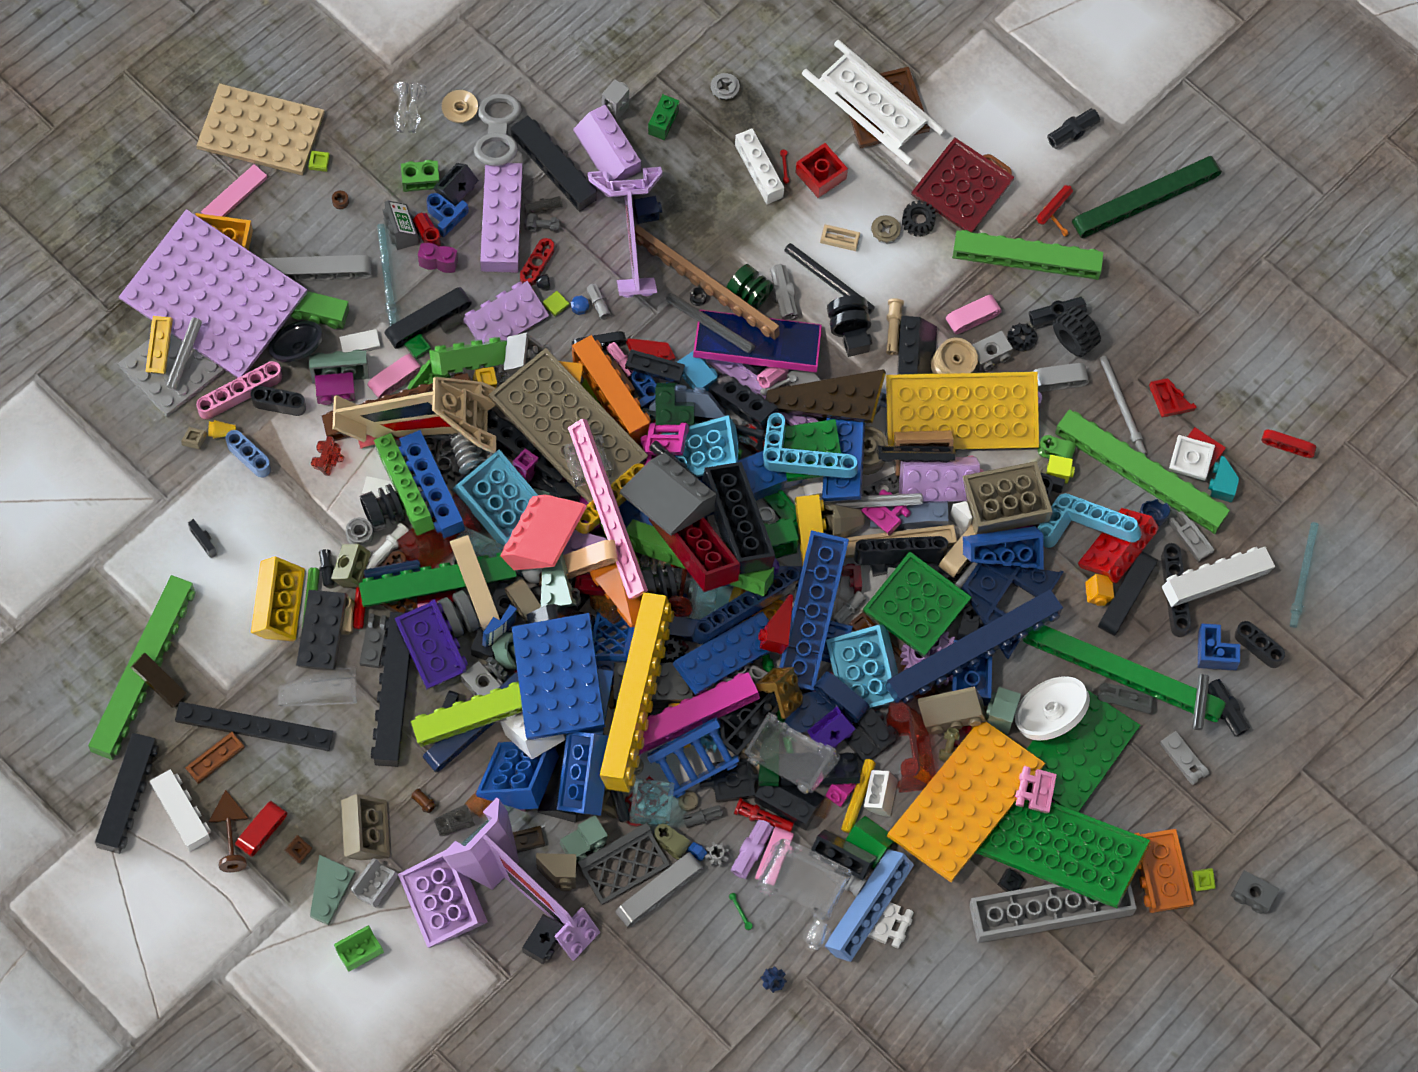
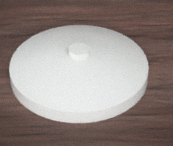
M1056 677L1046 680L1032 688L1021 699L1015 712V723L1020 732L1032 740H1048L1058 737L1071 730L1084 717L1090 703L1089 693L1084 684L1073 677Z

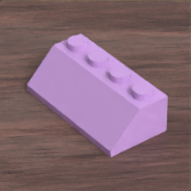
M606 105L589 112L573 129L598 171H606L608 181L625 180L641 172L639 157Z

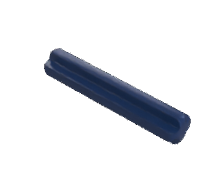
M417 559L364 570V577L378 579L382 578L381 575L393 573V576L400 575L401 571L405 570L416 572L420 571L421 563Z

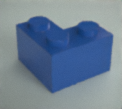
M1202 623L1198 630V668L1237 670L1240 664V644L1221 643V625Z

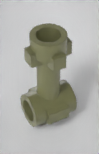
M948 728L947 732L944 733V739H947L945 749H940L939 760L944 763L955 751L953 750L955 740H959V731L956 728Z

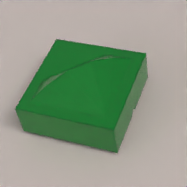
M421 334L405 343L406 349L416 360L431 350V347Z

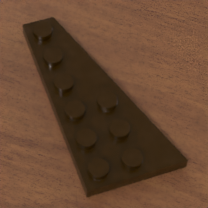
M882 369L770 389L767 391L765 400L769 403H774L779 409L778 412L873 423L886 371Z

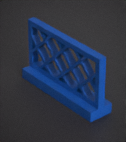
M598 607L593 629L595 652L600 649L603 652L596 654L597 661H627L635 627L630 628L618 613L617 607ZM602 614H610L611 616L604 618ZM616 619L619 620V622L616 624L611 623ZM605 625L608 626V628L605 630L600 629ZM624 625L628 627V628L624 629L623 631L619 629L620 627H622V626H624ZM613 631H615V632L617 633V634L613 635L612 637L608 635L609 633H611V632H613ZM602 637L606 639L601 643L597 641ZM622 637L625 639L624 641H622V642H620V643H619L618 641H616V640H618V639H620V638H622ZM611 643L614 645L609 649L605 647ZM621 650L623 654H614V652Z

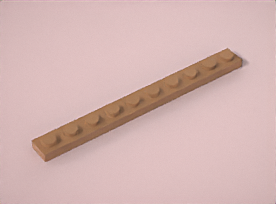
M639 225L634 227L635 242L639 246L643 245L653 256L657 255L667 266L671 265L681 276L685 275L695 286L699 285L706 294L717 298L720 304L731 308L737 316L745 318L751 326L759 328L765 336H770L775 340L780 335L779 325Z

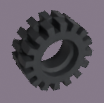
M918 200L917 204L915 201H912L911 205L908 204L903 211L902 226L904 225V230L908 229L909 234L914 232L913 236L916 237L917 233L920 234V237L923 236V233L929 234V231H932L935 225V210L932 209V205L929 204L927 206L925 201L923 204H921V200ZM914 214H922L925 216L926 221L924 223H916L912 220V216Z

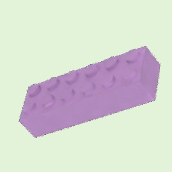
M507 163L501 166L485 165L480 259L481 271L518 273L523 182L522 163Z

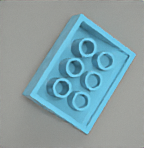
M728 415L689 426L683 455L674 456L680 462L686 463L687 468L698 477L703 476L705 467L738 462L736 425ZM667 432L659 435H678V432Z
M500 450L496 451L452 489L501 548L510 539L513 529L517 526L521 515L528 506L529 500L533 496H538Z
M884 625L872 626L826 640L834 675L869 704L868 710L896 704L885 687L887 680L897 675L898 670L889 632Z

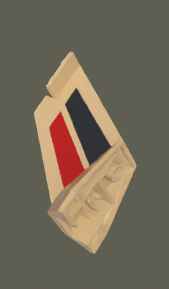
M434 377L432 392L357 405L336 395L334 397L332 429L362 442L366 441V434L379 438L389 433L393 437H402L421 430L423 435L460 433L476 446L494 454L496 452V436L487 432L488 410L495 406L489 398V394L496 388L479 381Z

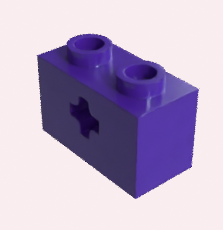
M836 706L808 729L807 732L811 739L826 754L834 750L843 739L850 737L856 729L846 715Z

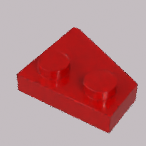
M631 338L626 341L629 350H636L671 361L676 359L667 342Z
M1168 378L1150 382L1149 387L1162 418L1192 412L1197 408L1194 403L1190 404L1184 398L1185 394L1180 389H1177Z

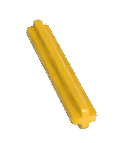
M866 759L860 772V783L856 784L841 826V830L845 833H850L855 825L868 788L871 770H874L876 765L873 760Z

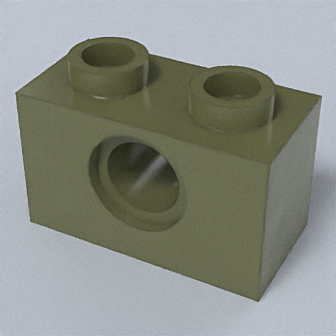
M342 544L331 580L343 588L359 587L371 552L360 544Z

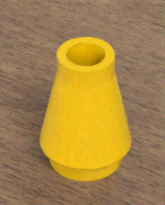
M217 420L209 421L208 437H213V439L226 437L228 432L236 430V425Z

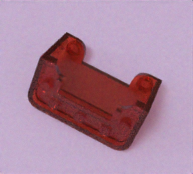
M905 703L889 704L886 717L887 726L891 725L896 729L899 736H909L912 758L905 759L901 764V780L897 782L898 792L923 790L936 774L929 732L925 728L921 713Z

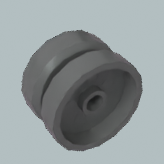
M463 590L453 594V603L447 597L437 601V603L440 602L444 610L442 614L444 621L448 620L451 625L452 631H450L452 638L456 637V639L464 636L463 626L468 632H473L480 628L474 608Z

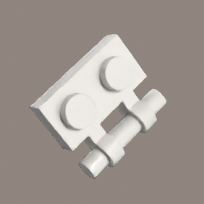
M890 902L867 937L886 944L888 937L894 939L892 946L899 948L901 942L905 940L907 927L913 921L911 918L914 912L906 909L905 914L900 915L898 913L901 906ZM895 921L900 923L897 931L892 930Z

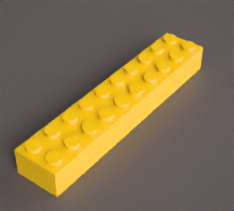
M643 592L600 771V777L606 789L630 793L631 786L635 784L636 776L634 772L640 763V756L638 755L640 749H643L644 746L643 734L648 729L649 721L647 717L653 708V701L651 700L657 691L656 679L661 674V658L665 657V640L668 641L670 636L669 623H672L674 619V611H672L671 603L668 602L665 595Z

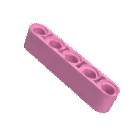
M274 361L268 362L202 396L196 404L199 416L203 419H211L251 398V391L254 387H272L282 380L280 365ZM272 371H276V372H277V373L274 374V375H270V374H269V373L272 372ZM254 380H260L257 384L252 383ZM237 389H244L242 392H236ZM222 397L227 398L225 401H219ZM204 406H210L207 410L202 409Z

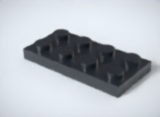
M318 590L308 591L296 666L336 670L348 597L346 593Z
M857 753L779 755L781 786L860 783Z

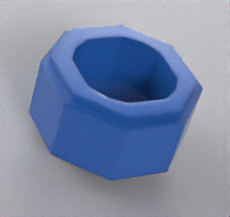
M582 295L575 296L571 301L572 312L577 315L585 314L589 309L588 299Z
M693 842L688 847V852H691L698 861L705 859L707 851L702 845Z

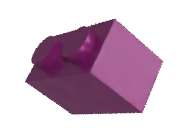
M353 372L315 375L318 404L330 405L334 403L336 395L348 401H355Z

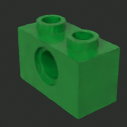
M662 94L648 123L649 135L665 141L678 115L679 100Z

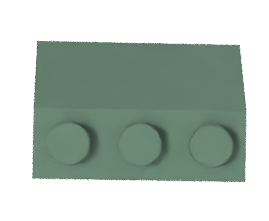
M356 349L352 352L335 351L330 354L316 353L309 356L312 384H315V375L353 372L354 380L369 379L366 350Z

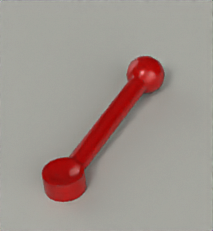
M783 149L780 151V156L783 160V183L787 184L790 182L787 174V150Z

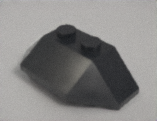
M758 691L760 699L718 718L721 723V739L734 755H739L779 711L775 691L771 693Z

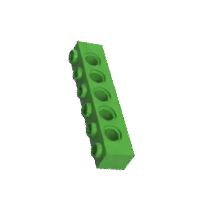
M389 433L374 439L380 460L395 491L400 497L403 508L416 535L435 529L430 512L392 434Z

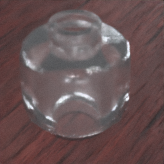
M813 920L812 923L810 922L806 925L803 941L808 943L807 948L818 951L820 947L825 948L832 932L828 927L829 924Z

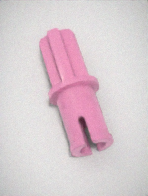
M615 342L609 344L606 348L607 351L618 363L627 378L632 376L631 372L625 369L628 355H625Z

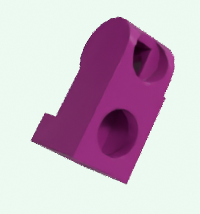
M524 449L513 460V466L529 483L535 475L534 467L539 458L527 449Z

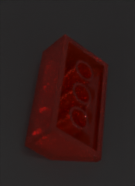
M456 494L452 498L463 520L465 530L443 538L441 532L437 533L436 529L420 535H416L413 528L396 540L399 551L405 555L408 561L418 559L421 563V568L431 566L433 569L453 553L450 541L466 535L471 539L482 530L481 525L469 507Z

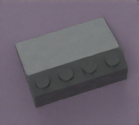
M665 452L650 460L620 490V494L671 536L715 511L716 493Z

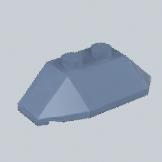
M676 385V402H695V416L717 419L726 415L724 409L710 392L705 391V388L694 387V390L686 389L687 387L684 385ZM655 400L650 404L649 410L656 411Z

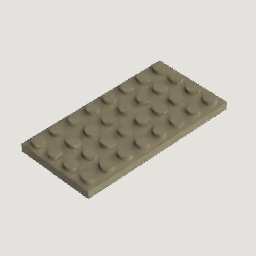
M546 348L489 394L492 402L588 503L593 500L568 427L581 419L588 421L610 485L634 464H641L648 458V455Z

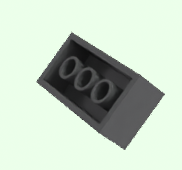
M614 662V707L617 704L627 662ZM660 663L661 674L656 679L657 691L651 700L653 701V708H667L668 704L680 703L687 698L692 699V690L673 666V663Z

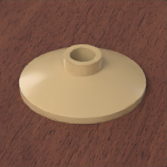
M465 90L452 91L442 101L444 116L455 123H464L471 120L478 111L476 97Z

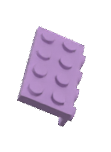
M521 281L512 286L513 290L508 293L503 291L496 296V300L492 302L488 300L480 305L481 309L476 312L473 309L465 314L463 323L467 324L476 340L488 342L489 338L500 337L501 340L507 341L508 336L521 334L549 317V314L528 281L523 284Z

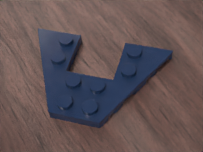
M977 563L961 590L972 597L970 604L984 625H987L1006 614L998 609L996 605L1011 582L1037 597L1049 589L1052 591L1064 571L1056 572L1032 567L1022 568L1014 565L1004 566L1003 564ZM1020 640L1012 641V644L1006 649L1000 648L1007 659H1009Z

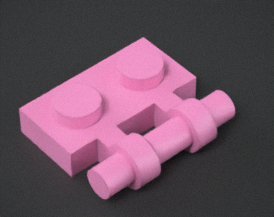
M1024 766L1019 776L1020 786L1019 790L1016 791V805L1023 807L1024 801L1029 800V809L1049 813L1057 774L1038 769L1035 771V776L1030 775L1031 768ZM1028 783L1033 784L1031 793L1026 792Z

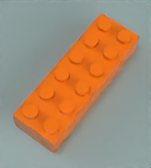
M592 335L573 344L572 360L573 363L582 364L581 376L587 380L602 408L639 445L641 437L648 435L651 423L649 415L646 412L643 413L639 400L633 398L629 385L623 383L618 369L613 368L610 357L607 354L604 355L598 340L595 341Z

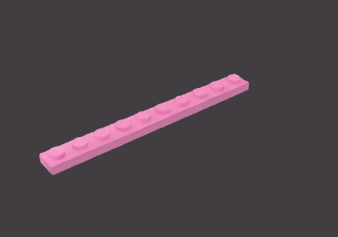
M581 419L568 427L607 539L615 541L618 557L616 564L628 598L634 600L642 595L643 592H647L648 589L588 421Z

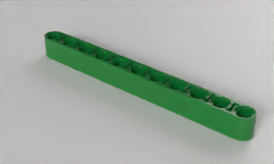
M1046 625L1038 631L1032 630L1028 632V635L1022 639L1030 646L1194 714L1197 689ZM1207 693L1204 719L1218 722L1226 703L1222 699Z

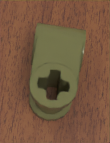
M659 824L655 829L653 837L657 844L677 860L685 854L691 845V842L685 836L679 834L667 824ZM663 832H665V833H666V836H663V837L661 838V837L659 836L660 833L662 834Z

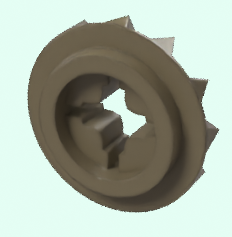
M883 215L873 221L871 231L873 237L877 238L879 242L884 241L887 244L889 241L894 242L899 237L901 226L894 217ZM883 227L890 228L889 233L886 231L882 232Z

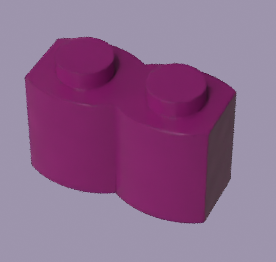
M421 243L418 252L419 266L424 269H438L445 273H453L456 271L458 263L457 250L449 246L438 247L432 243Z

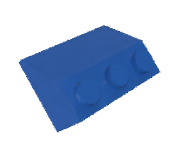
M992 656L987 659L986 657L980 659V662L974 667L970 668L968 666L964 668L963 672L958 676L953 677L952 675V691L975 686L983 699L984 706H988L991 700Z

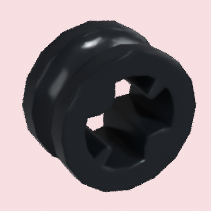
M696 287L691 290L690 302L693 305L701 306L706 302L707 294L703 288ZM695 295H702L701 298L695 299Z

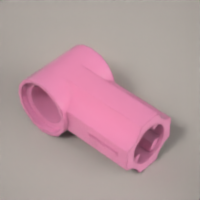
M781 356L780 360L790 361L787 357ZM768 367L758 374L757 381L762 388H770L776 382L786 380L789 369Z

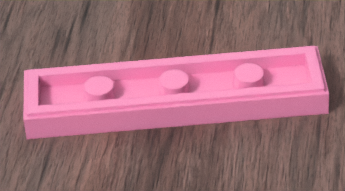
M255 164L252 165L204 208L201 214L225 217L267 179V175Z

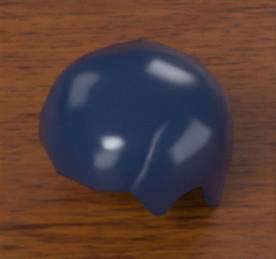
M1158 499L1143 503L1139 513L1152 516L1156 524L1161 526L1167 521L1171 509L1168 503L1161 504Z

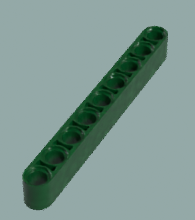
M1208 156L1076 216L1072 220V224L1081 238L1088 237L1217 178L1222 173V170L1213 156Z

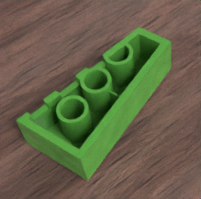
M500 337L489 338L488 342L473 340L468 345H464V342L453 343V347L446 348V345L435 346V350H429L432 373L447 375L452 372H463V368L475 370L483 365L484 367L502 365L505 362L507 341L501 340Z

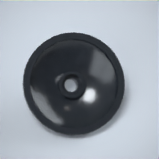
M312 321L291 323L276 333L269 343V352L275 360L280 362L302 360L310 356L319 347L323 339L322 329L317 323Z

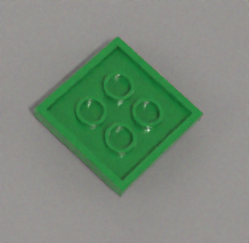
M836 420L786 426L783 448L841 453ZM790 459L787 462L793 463L796 460ZM808 461V462H807V464H809V465L815 463L814 461ZM827 463V464H826V466H833V465H834L833 463ZM786 472L787 482L825 477Z

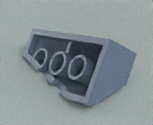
M926 501L921 505H906L911 514L907 518L902 514L899 515L898 518L901 519L902 523L896 529H920L947 525L948 501ZM886 506L890 511L894 509L893 506ZM870 520V529H880Z

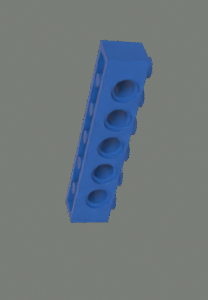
M421 430L399 438L401 446L398 448L402 456H406L408 460L405 463L409 471H413L415 475L413 479L417 487L420 486L422 490L420 494L424 502L428 503L427 508L431 518H435L436 522H433L437 533L441 532L443 538H447L464 531L463 520Z

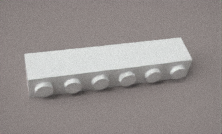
M1253 547L1245 554L1239 552L1232 555L1230 559L1221 558L1213 565L1207 563L1200 566L1198 570L1189 569L1181 576H1177V574L1172 575L1166 579L1167 582L1162 586V589L1171 607L1266 575L1275 565L1266 547L1259 549Z

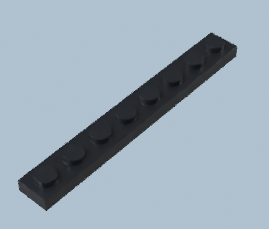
M179 702L175 722L229 733L233 732L235 734L324 751L330 750L334 734L332 730L185 702Z

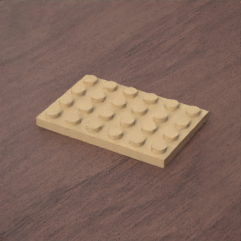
M219 84L196 146L199 150L303 176L325 113L323 109Z

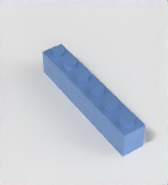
M888 849L824 945L835 957L851 962L914 866L904 853Z

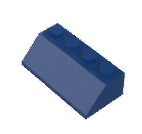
M584 732L567 733L557 810L601 816L605 785L600 777V771L609 736Z

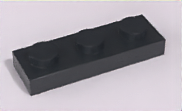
M631 349L625 369L680 384L685 364Z

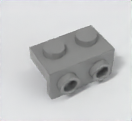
M373 858L355 881L351 891L359 900L376 908L398 878V874L381 865L377 859Z

